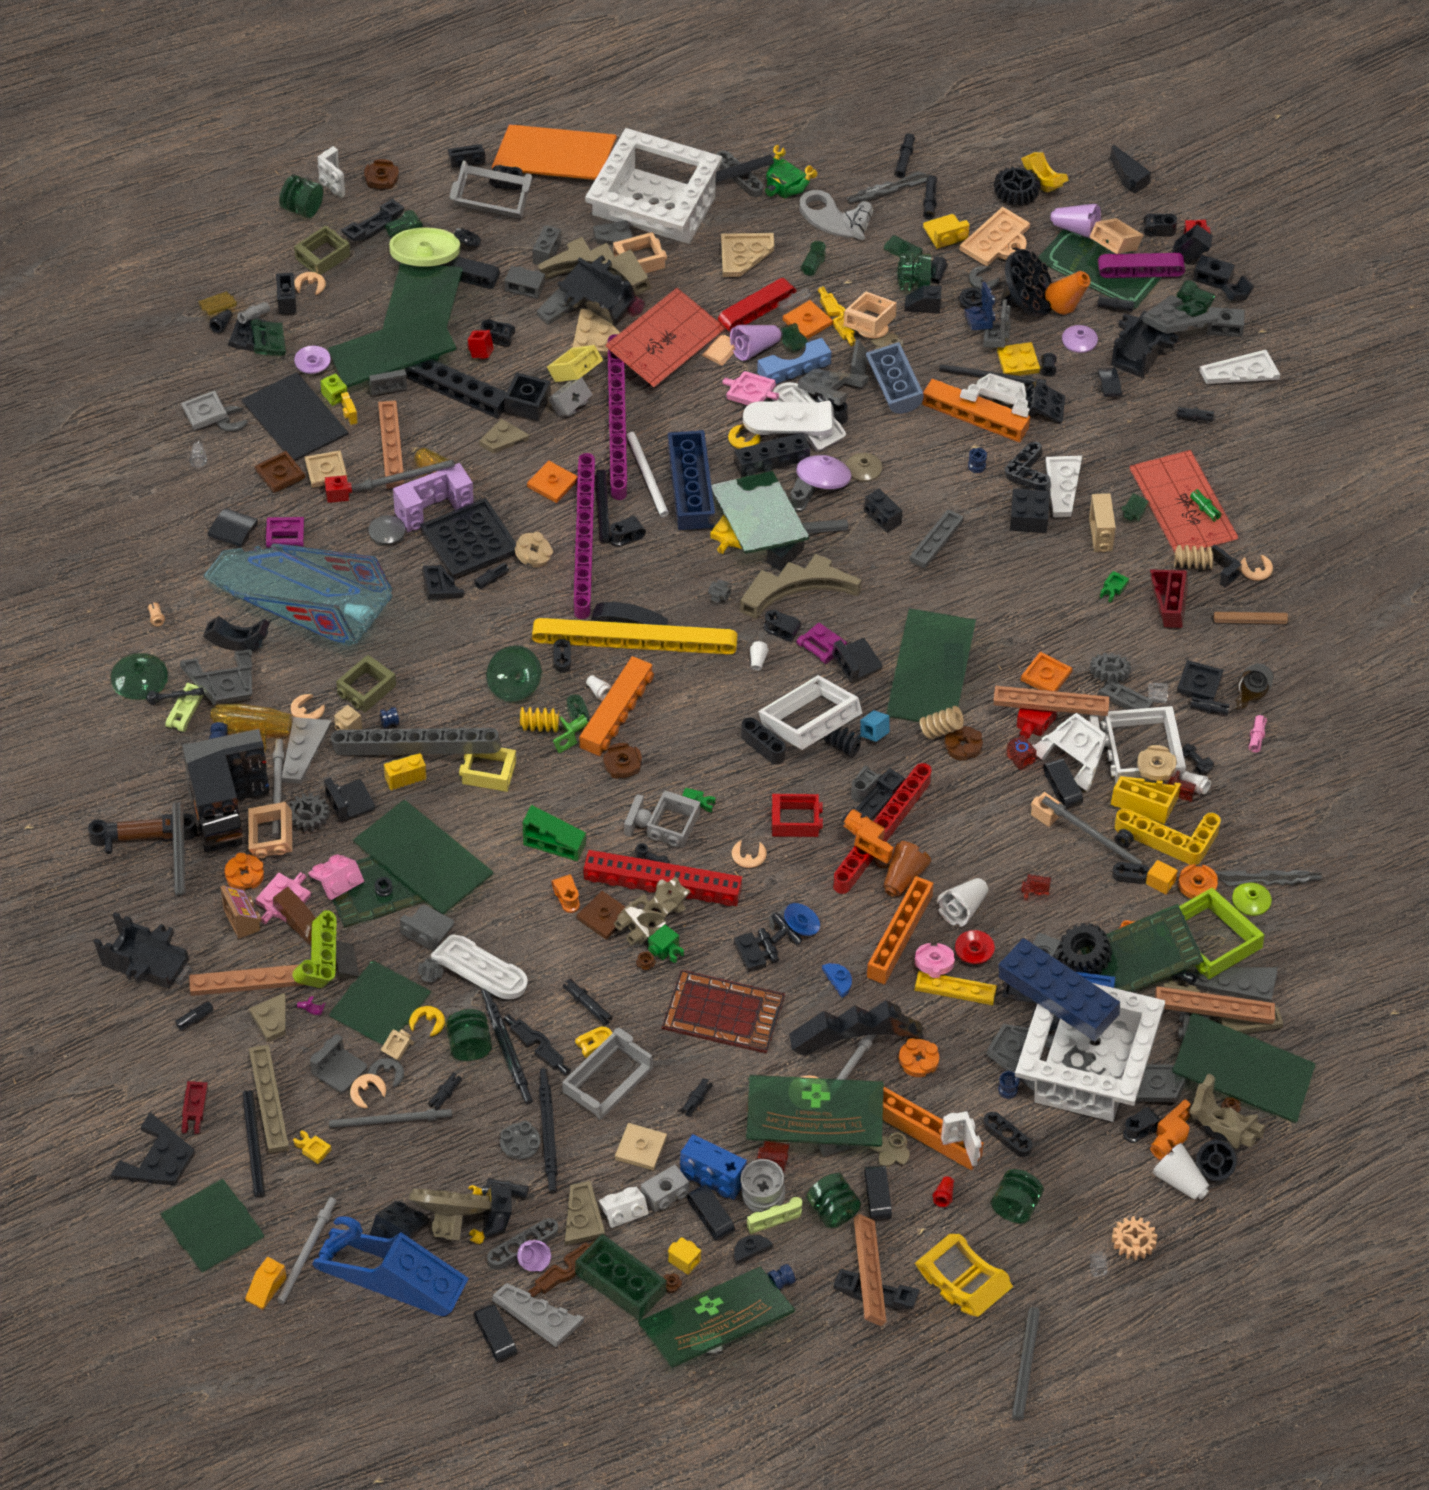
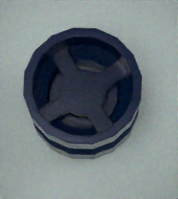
M974 448L969 452L968 468L971 472L982 473L985 471L987 453L984 449Z
M222 722L213 723L210 728L211 735L209 739L229 735V726Z
M1005 1071L1000 1075L998 1092L1005 1099H1012L1018 1094L1020 1079L1015 1077V1072Z
M788 1264L781 1266L777 1271L772 1270L767 1273L769 1282L775 1291L781 1290L786 1284L791 1285L796 1282L795 1275Z

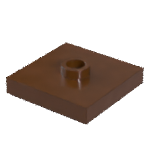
M287 451L255 465V471L273 493L305 478V473Z
M601 891L576 915V919L607 940L617 930L614 923L625 906L604 891Z

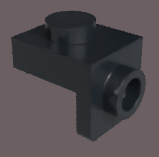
M1241 276L1237 284H1225L1222 290L1227 298L1232 301L1247 300L1254 285L1246 276Z

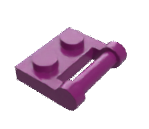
M304 517L267 518L266 548H272V546L304 547ZM272 536H298V538L272 539Z
M818 622L806 634L801 635L797 639L796 644L800 647L804 646L818 656L821 662L827 664L834 658L832 655L834 642L842 640L844 645H847V642Z

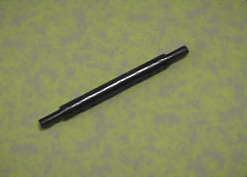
M482 989L481 993L486 1003L485 1009L515 1085L520 1090L525 1104L529 1105L533 1100L527 1087L528 1082L498 1006L493 1002L490 992Z
M542 1068L540 1069L541 1086H539L545 1175L548 1177L549 1193L555 1194L557 1193L556 1176L558 1171L552 1094L548 1081V1070Z

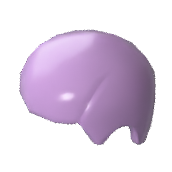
M537 1240L525 1241L519 1247L517 1254L519 1265L528 1271H543L550 1264L552 1257L550 1248L545 1243Z

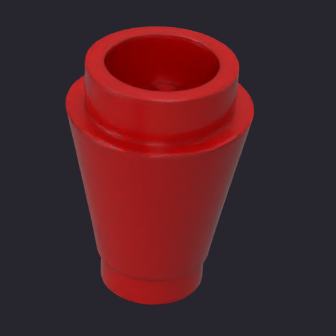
M943 1177L932 1195L933 1202L939 1207H947L952 1203L954 1180L951 1177Z

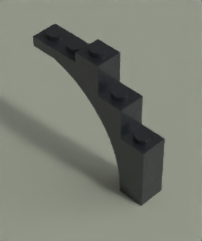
M887 1000L870 1011L855 1005L838 1017L822 1011L789 1033L792 1050L804 1056L831 1043L864 1035H897L908 1039H924L921 1023L902 1014L900 1006Z

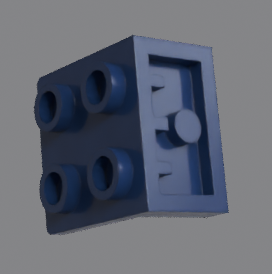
M982 282V307L974 306L970 309H965V317L972 331L992 329L993 322H995V312L992 310V306L995 305V297L992 295L991 288L987 286L986 282Z

